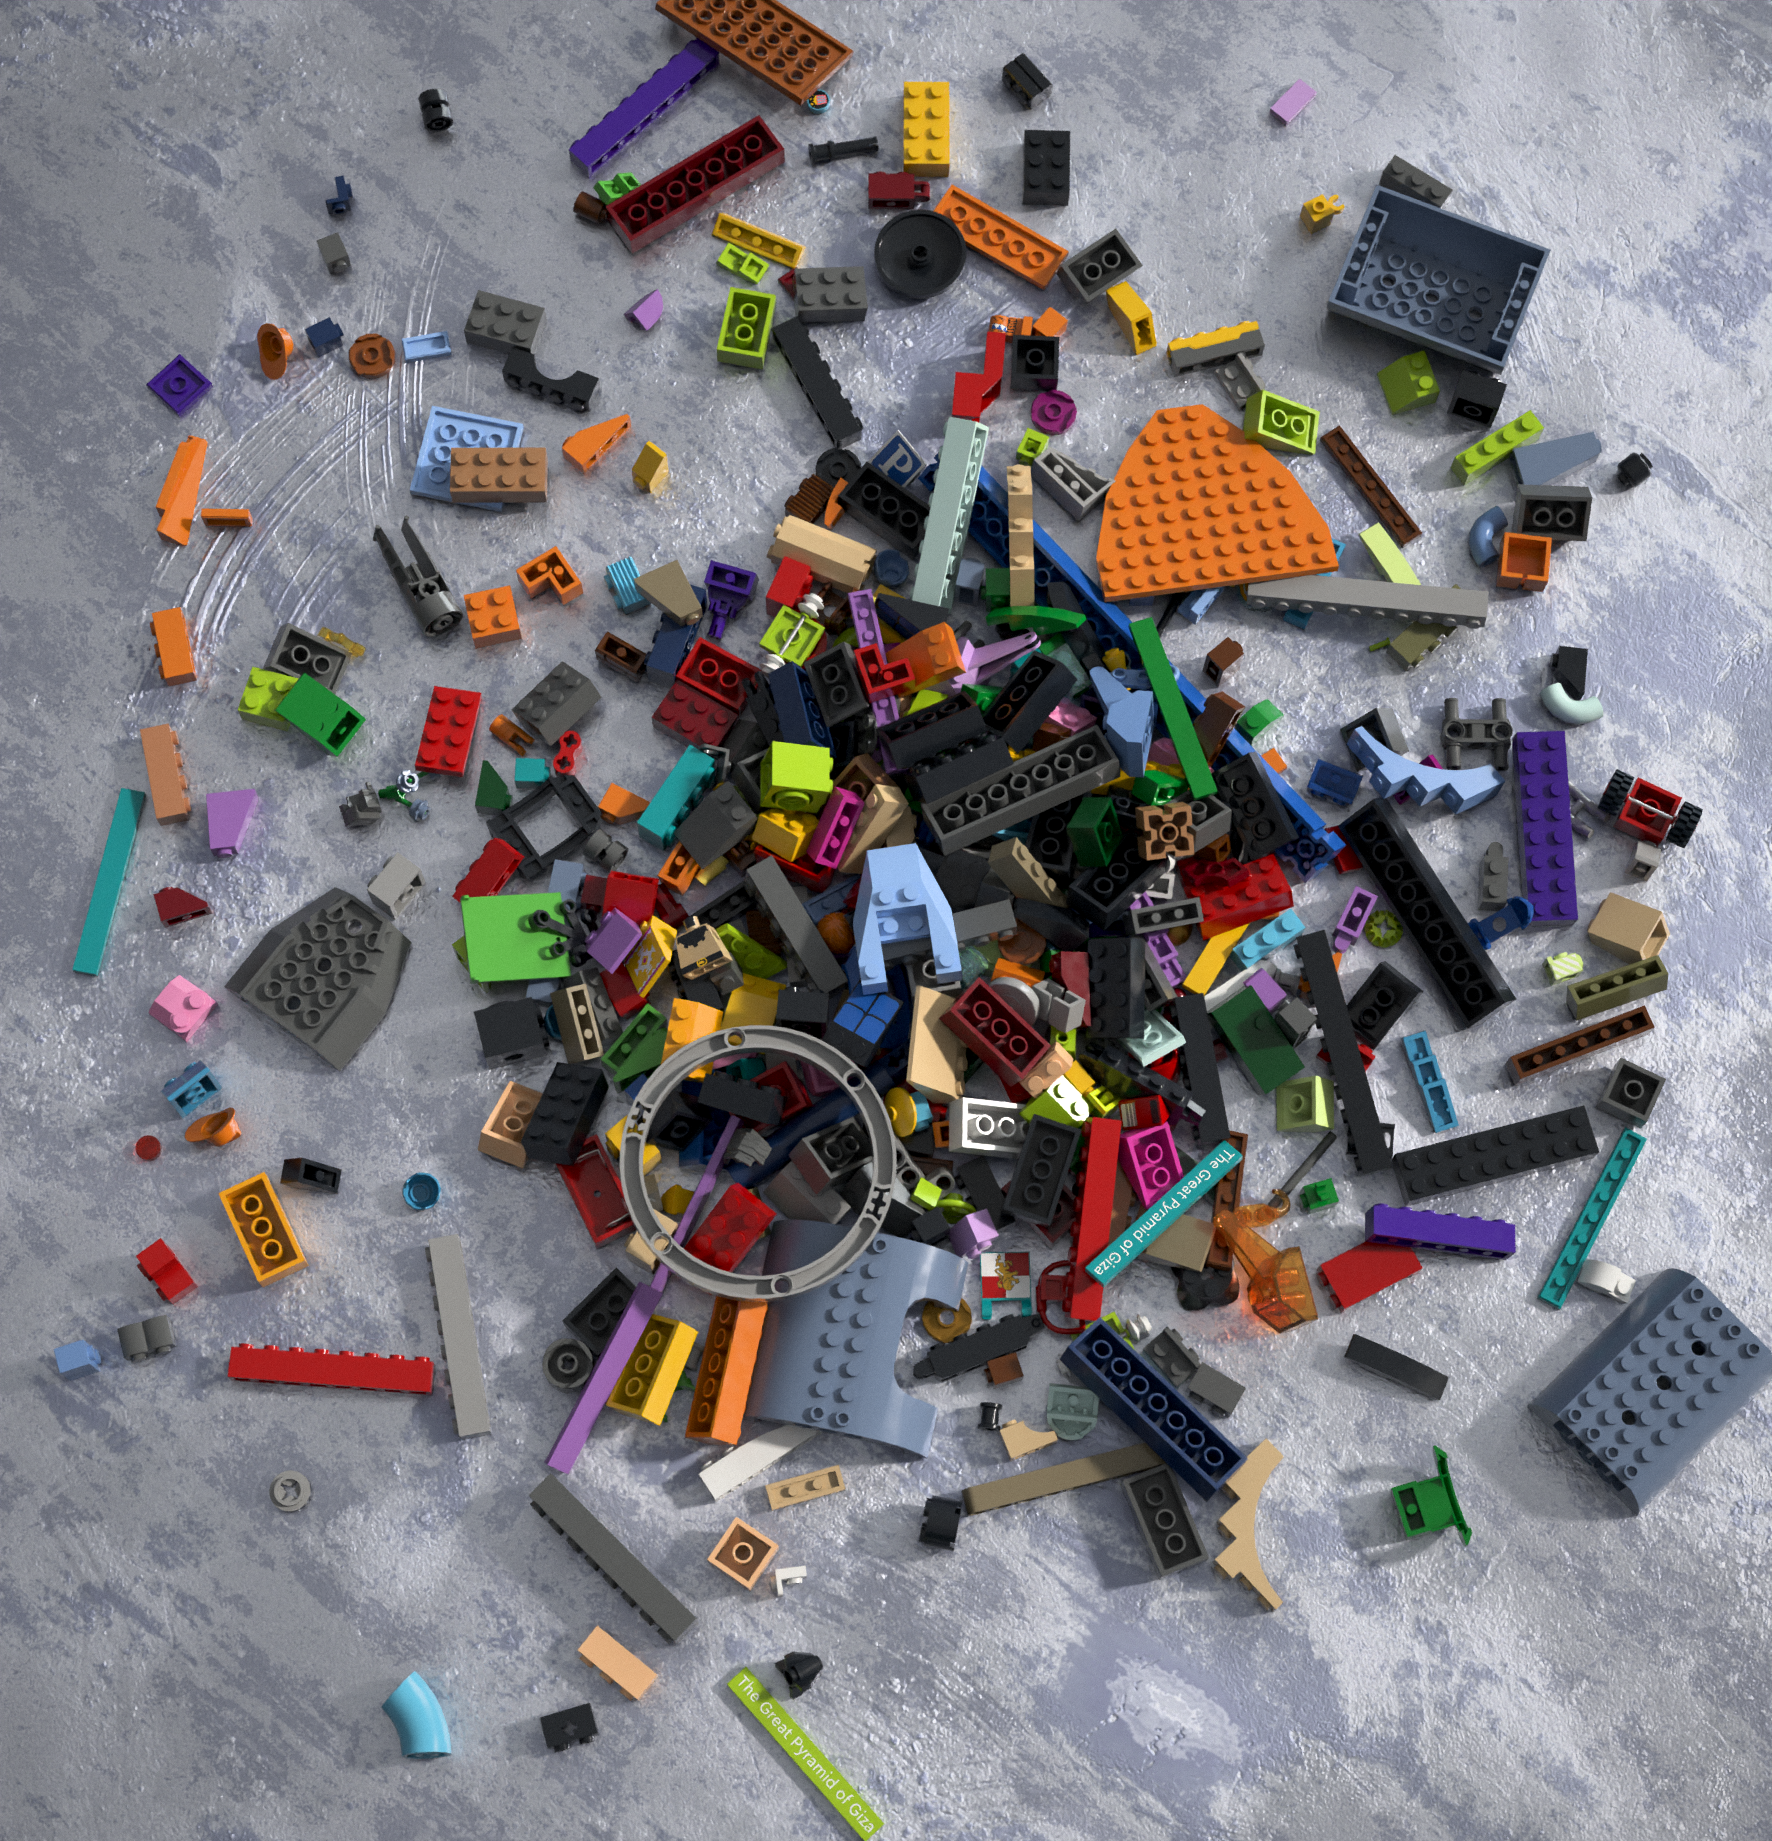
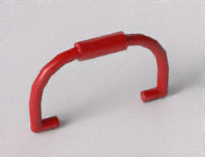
M1068 1260L1054 1262L1046 1267L1041 1275H1048L1055 1268L1070 1266L1071 1262ZM1039 1277L1038 1286L1036 1287L1037 1312L1040 1313L1045 1326L1057 1334H1082L1086 1330L1085 1320L1079 1319V1328H1059L1048 1320L1046 1316L1047 1303L1046 1301H1040Z

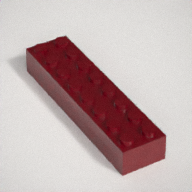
M760 115L605 206L607 220L633 254L785 162V150Z

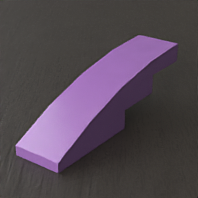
M1145 891L1127 911L1154 906ZM1169 929L1141 933L1172 988L1183 984L1187 976L1176 959L1179 954L1167 936Z

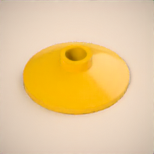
M892 1088L887 1093L884 1101L892 1130L897 1136H909L914 1131L917 1122L915 1103L911 1095L904 1088Z

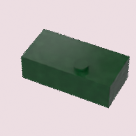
M1252 985L1243 986L1207 1011L1208 1020L1258 1095H1266L1305 1068Z

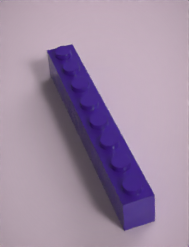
M699 38L689 41L683 51L673 55L668 64L662 69H657L646 83H641L630 97H625L614 111L606 113L599 124L590 127L584 137L572 143L569 149L570 161L590 178L720 64L719 52Z

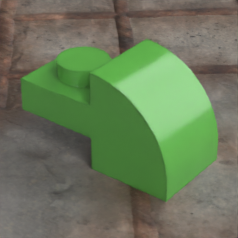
M631 172L617 173L613 180L598 181L593 189L599 195L600 200L608 205L641 186V184Z

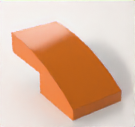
M842 478L839 479L833 489L826 508L824 524L831 531L845 513L844 509L838 505V495L848 485V482Z

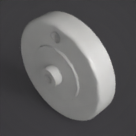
M1000 977L991 981L988 986L1032 1027L1038 1019L1041 1010L1040 1002L1035 992L1027 984L1015 978Z

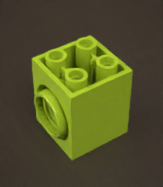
M772 741L760 766V806L817 813L821 805L825 804L827 795L831 794L833 789V780L830 779V772L833 767V758H830V748Z

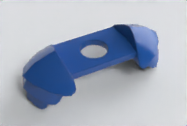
M1518 896L1506 900L1508 906L1480 922L1476 918L1470 920L1468 925L1485 950L1490 949L1491 943L1519 927L1524 930L1529 925L1534 910L1533 905L1528 900ZM1502 917L1506 921V928L1498 932L1494 929L1493 922L1496 918Z

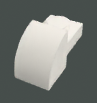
M1587 1259L1577 1282L1596 1293H1604L1620 1303H1628L1636 1280L1621 1273L1622 1269L1598 1260Z

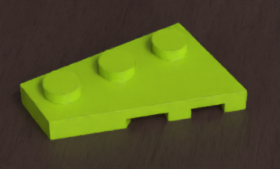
M726 923L715 929L727 951L733 954L742 967L743 973L767 979L787 968V961L730 924Z

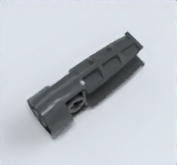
M406 515L404 517L401 531L417 564L413 562L406 568L381 527L376 525L373 541L378 542L391 575L400 588V592L423 634L427 637H434L454 628L463 618V613L440 571L437 570L429 552L425 550L418 535L408 523L409 516Z

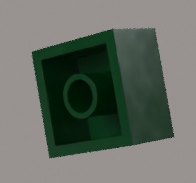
M1084 797L1067 825V835L1071 839L1073 852L1077 857L1080 867H1107L1123 838V833L1110 797Z

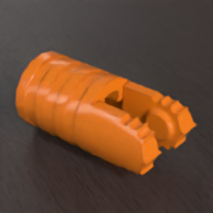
M503 714L497 716L489 728L490 732L522 757L525 755L526 750L514 740L520 736L527 743L532 744L535 741L533 737Z

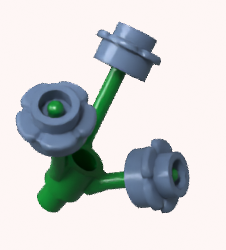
M403 770L397 776L396 785L379 789V798L395 799L396 802L410 808L409 816L413 817L414 821L424 820L430 812L428 801L416 799L411 803L404 798L405 793L415 792L419 787L418 782L420 778L429 774L433 780L436 777L441 778V775L429 772L416 774L411 773L410 770Z

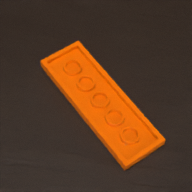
M954 185L950 186L934 209V212L946 216L955 223L964 237L966 246L1042 290L1046 289L1060 265L1063 264L1068 256V250Z

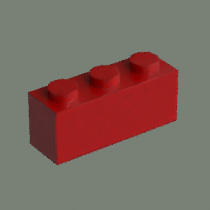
M493 838L484 846V852L480 858L469 867L470 872L465 879H462L456 885V891L452 897L460 903V898L463 895H469V897L497 896L524 856L503 839Z

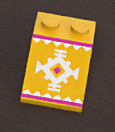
M653 915L648 922L644 920L639 928L642 936L624 960L638 994L642 998L647 995L670 963L677 934L676 929Z

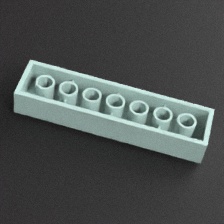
M949 417L948 422L945 423L943 428L945 439L938 453L940 460L939 469H936L934 473V493H931L929 497L930 513L924 522V530L926 532L924 540L921 541L919 546L920 562L917 563L914 571V576L916 577L915 587H912L910 591V600L949 608L948 614L952 612L957 576L961 559L963 558L989 427L976 421Z

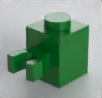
M1331 1178L1303 1186L1300 1190L1301 1194L1298 1195L1301 1208H1306L1308 1215L1335 1207L1339 1202Z

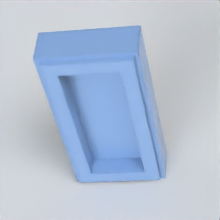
M447 331L401 339L406 363L452 355Z

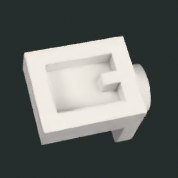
M806 1566L775 1569L776 1576H771L772 1592L778 1591V1597H783L782 1581H787V1585L802 1583V1578H807Z

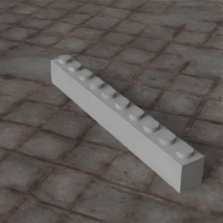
M1306 575L1249 583L1246 605H1251L1254 608L1273 607L1281 611L1294 609L1303 613L1315 611L1323 612L1326 615H1335L1337 613L1346 614L1349 617L1368 616L1376 620L1389 618L1398 622L1410 620L1418 621L1421 624L1463 625L1471 629H1477L1485 626L1489 592Z

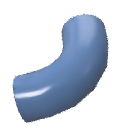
M1499 506L1489 509L1477 518L1469 532V547L1479 568L1492 564L1500 556L1492 543V537L1496 532L1507 527L1508 522Z

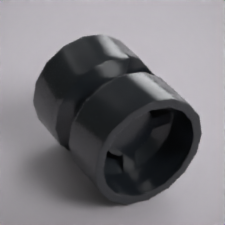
M439 88L429 89L419 95L418 100L426 130L440 132L453 125L449 99L445 90Z

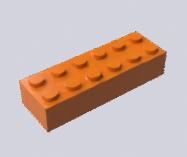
M716 1296L685 1438L709 1445H737L741 1435L740 1427L743 1414L746 1411L748 1390L752 1384L753 1367L757 1361L758 1344L763 1334L764 1317L768 1311V1302H745Z

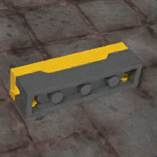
M1244 321L1237 326L1229 328L1220 327L1209 333L1199 332L1193 335V337L1185 339L1176 338L1168 343L1166 354L1173 376L1177 377L1228 364L1235 360L1236 354L1240 352L1248 359L1261 356L1265 344L1257 321Z

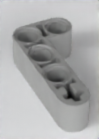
M894 1133L896 1150L901 1153V1156L896 1159V1177L907 1191L912 1195L917 1181L922 1177L942 1189L938 1200L951 1193L955 1187L953 1172L949 1168L940 1167L925 1176ZM907 1170H911L915 1173V1176L912 1179H905L902 1174ZM942 1176L950 1179L946 1185H939L936 1181Z

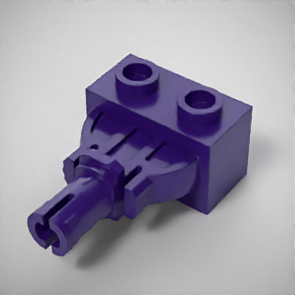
M713 560L710 561L704 584L708 589V599L710 601L708 611L713 613V618L707 636L711 638L715 636L716 639L721 640L726 621L729 617L735 619L737 611L745 606L747 600L752 602L759 581L755 572Z

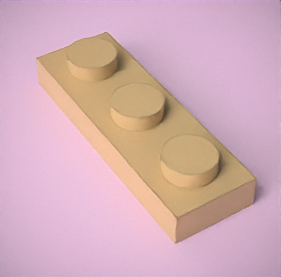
M839 1465L765 1485L772 1511L846 1491Z

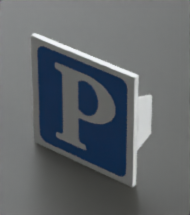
M899 430L868 461L904 488L910 485L927 465Z

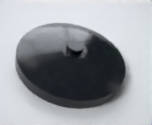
M911 210L901 213L892 218L882 228L876 239L874 249L876 269L883 282L902 296L915 299L938 296L953 287L964 271L966 264L964 237L955 223L940 213L930 210Z

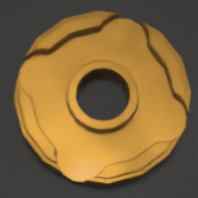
M962 1298L958 1312L951 1309L934 1307V1301H928L922 1315L923 1327L934 1340L952 1343L954 1342V1337L969 1331L972 1321L971 1309ZM942 1312H951L954 1315V1321L948 1325L943 1324L940 1321Z

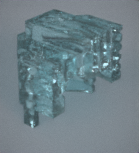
M973 946L966 947L964 951L959 953L962 970V980H960L961 991L975 979L981 977L989 968L988 960Z

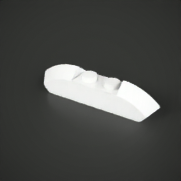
M1259 960L1248 969H1245L1204 996L1207 1011L1244 986L1243 982L1260 968H1263L1274 979L1277 966L1269 961Z

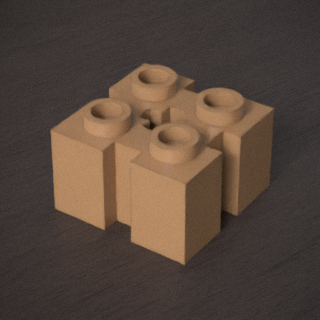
M1184 802L1164 804L1163 811L1154 805L1135 808L1136 826L1143 830V836L1137 837L1139 857L1145 860L1166 858V852L1175 857L1195 855L1193 835L1187 832L1186 827L1192 825L1190 805ZM1165 827H1167L1168 830H1167V831H1164V833H1163V835H1162V830H1163Z

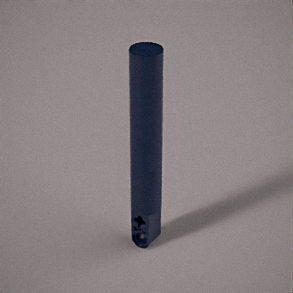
M911 1038L881 1059L875 1060L870 1064L869 1068L865 1067L861 1070L874 1086L880 1098L907 1078ZM854 1076L847 1080L848 1085L851 1087H857L861 1084L860 1080ZM838 1086L764 1138L772 1150L765 1159L763 1166L758 1165L755 1161L751 1167L742 1162L736 1163L732 1161L725 1168L735 1183H740L747 1190L753 1188L792 1161L789 1153L803 1138L859 1114V1111L846 1092Z

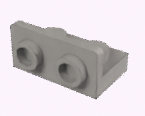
M1241 352L1236 354L1235 360L1215 370V376L1238 411L1246 407L1248 397L1261 390H1265L1263 379L1260 376H1256L1251 361L1247 357L1245 358Z

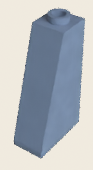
M1589 432L1514 448L1509 460L1517 484L1554 485L1595 463L1602 451L1600 440L1596 439L1595 433Z

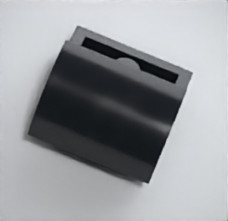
M1109 785L1106 797H1110L1120 826L1143 832V830L1136 826L1135 808L1150 805L1131 794V790Z

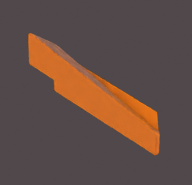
M189 435L187 442H181L178 446L156 504L159 516L162 517L157 528V533L161 540L182 546L188 544L207 448V441L205 439Z

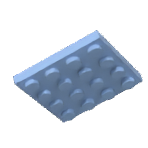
M432 406L413 475L410 494L452 502L450 494L451 448H519L524 429L523 424ZM458 503L502 512L504 503Z

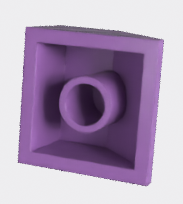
M616 908L604 914L600 920L601 926L597 931H591L585 940L587 952L612 974L642 936L638 924Z

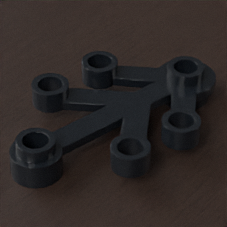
M566 899L560 904V911L566 916L571 927L551 919L549 913L544 910H537L528 918L530 927L535 931H542L548 928L570 938L564 942H555L550 946L549 952L554 958L561 957L566 951L577 946L587 944L585 940L588 935H586L575 914L577 906L572 899ZM593 909L583 911L580 915L581 921L587 925L590 933L593 930L597 931L598 926L595 922L597 920V913ZM555 947H558V948H559L560 953H558V952L556 951V948H555ZM577 951L571 955L570 962L574 967L579 968L586 964L588 960L593 959V957L587 951ZM576 956L580 958L581 963L578 962Z

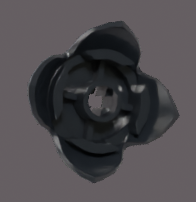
M1234 1258L1230 1271L1206 1267L1204 1264L1202 1271L1209 1270L1211 1276H1213V1279L1207 1278L1206 1280L1201 1278L1203 1274L1200 1272L1171 1266L1173 1275L1179 1280L1177 1297L1184 1310L1198 1311L1206 1308L1211 1303L1228 1305L1237 1300L1240 1284L1234 1272Z

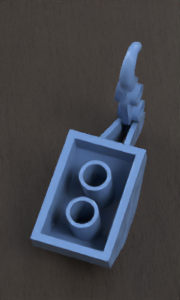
M1170 665L1177 681L1180 677V672L1176 666ZM1094 667L1090 670V682L1105 714L1103 730H1107V733H1105L1104 737L1118 758L1120 768L1130 777L1144 778L1154 730L1153 691H1142L1151 687L1145 670L1117 668L1109 673L1103 667ZM1126 688H1133V689H1140V690H1138V691H1136V692H1134V693H1131V692H1129Z

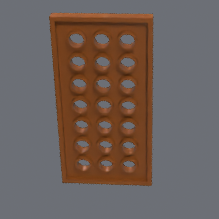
M659 0L655 6L656 11L800 106L853 55L852 49L777 0ZM689 5V6H691L692 8H685V7H683V6ZM708 17L710 20H703L701 18ZM726 29L728 32H721L720 30ZM757 29L759 32H753L751 30ZM788 29L790 32H784L782 30ZM744 41L746 44H740L738 42ZM775 41L777 42V44H771L769 42ZM806 41V42H808V44H803V43H800V42ZM762 53L764 54V56H758L756 54ZM794 53L796 56H789L787 54ZM818 53H825L826 56H821ZM780 65L783 68H776L774 66ZM812 65L814 68H808L806 66ZM799 77L801 80H794L792 78Z

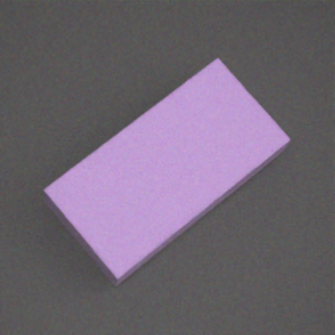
M1299 78L1270 108L1269 112L1287 126L1316 96L1317 92Z

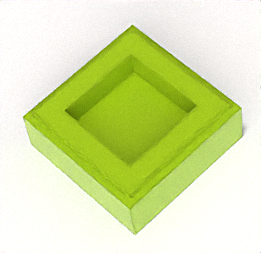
M921 1177L917 1181L910 1199L931 1211L935 1208L942 1189Z

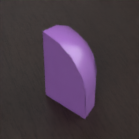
M654 290L645 295L623 314L631 323L634 320L641 325V330L647 331L657 322L662 314L663 300L659 290Z

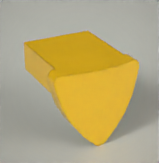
M678 1184L670 1187L661 1197L663 1209L670 1214L683 1216L694 1191L684 1189Z

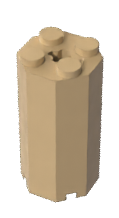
M789 515L788 517L785 516L782 523L776 526L773 537L776 538L775 544L770 546L767 553V558L771 559V563L780 566L784 556L811 566V576H813L814 580L824 584L831 582L833 588L851 593L853 587L859 591L864 590L865 585L862 582H865L866 579L868 580L871 575L877 550Z

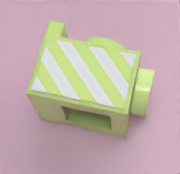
M1567 952L1556 955L1553 959L1550 956L1542 963L1551 986L1576 978L1583 971L1582 958L1576 953L1568 955Z

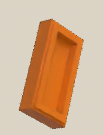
M201 508V517L206 526H252L253 518L249 509Z

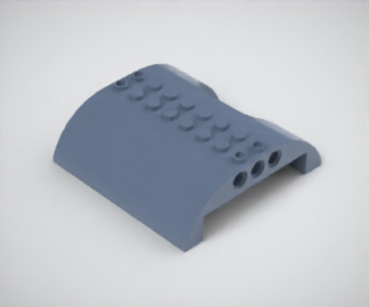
M779 1220L773 1222L762 1276L781 1274L809 1265L835 1248L846 1237L852 1227L809 1220ZM877 1233L861 1257L834 1280L806 1294L785 1300L768 1302V1311L762 1326L763 1334L757 1349V1361L751 1376L752 1384L748 1390L746 1411L743 1414L742 1420L755 1422L756 1418L899 1448L903 1449V1454L928 1459L938 1408L903 1392L897 1385L894 1377L895 1360L904 1318L912 1305L924 1300L934 1301V1307L959 1311L968 1262L955 1254L934 1246ZM778 1281L774 1286L775 1290L779 1293H785L789 1290V1285L785 1281Z

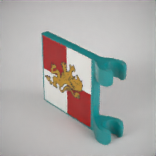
M982 1252L980 1255L982 1319L990 1320L992 1318V1302L1021 1301V1317L1032 1316L1030 1252Z

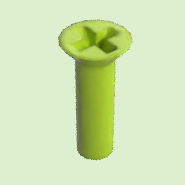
M1387 637L1386 640L1369 646L1370 652L1387 645L1389 646V638Z

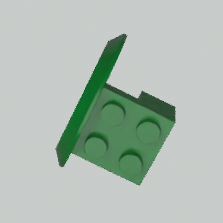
M1435 1445L1432 1450L1438 1476L1420 1482L1413 1481L1391 1488L1390 1492L1406 1541L1455 1526L1463 1546L1467 1547L1472 1535L1471 1527L1468 1528L1460 1509L1448 1469L1447 1454Z

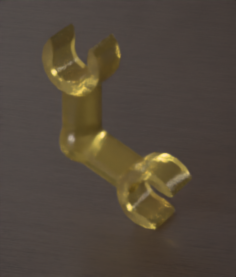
M322 627L317 635L324 637V640L330 643L333 641L341 644L355 657H362L366 650L365 647L353 642L343 633H336L325 627Z

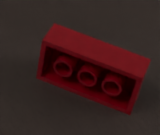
M980 977L971 982L939 1018L1010 1087L1021 1081L1051 1046Z

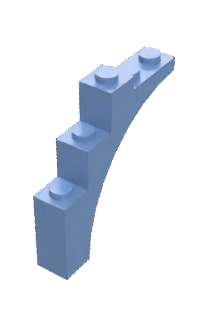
M1362 726L1354 729L1347 743L1352 752L1356 754L1365 767L1373 774L1369 782L1383 799L1406 790L1409 796L1421 807L1441 797L1456 815L1497 796L1505 783V780L1491 764L1468 770H1442L1410 761L1379 743Z

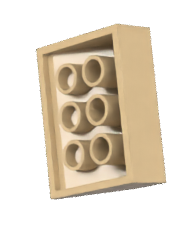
M917 985L906 1081L933 1104L950 1103L962 1098V1095L965 1093L963 1079L964 1071L967 1070L968 1066L966 1058V1048L968 1046L939 1019L954 1002L955 998Z

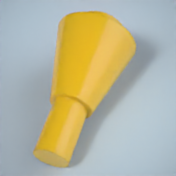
M1113 648L1105 652L1106 656L1102 660L1110 672L1117 668L1126 669L1124 650L1119 651L1118 648Z

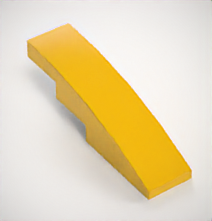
M1249 924L1212 937L1182 987L1193 994L1204 993L1205 996Z

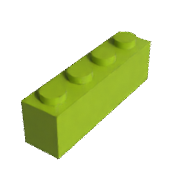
M1529 410L1455 456L1450 468L1463 486L1507 460L1514 448L1528 446L1539 440L1544 427L1533 412Z

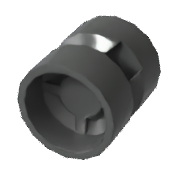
M599 829L587 842L583 855L593 862L599 861V866L610 873L619 868L626 858L629 849L619 841L613 842L612 836Z

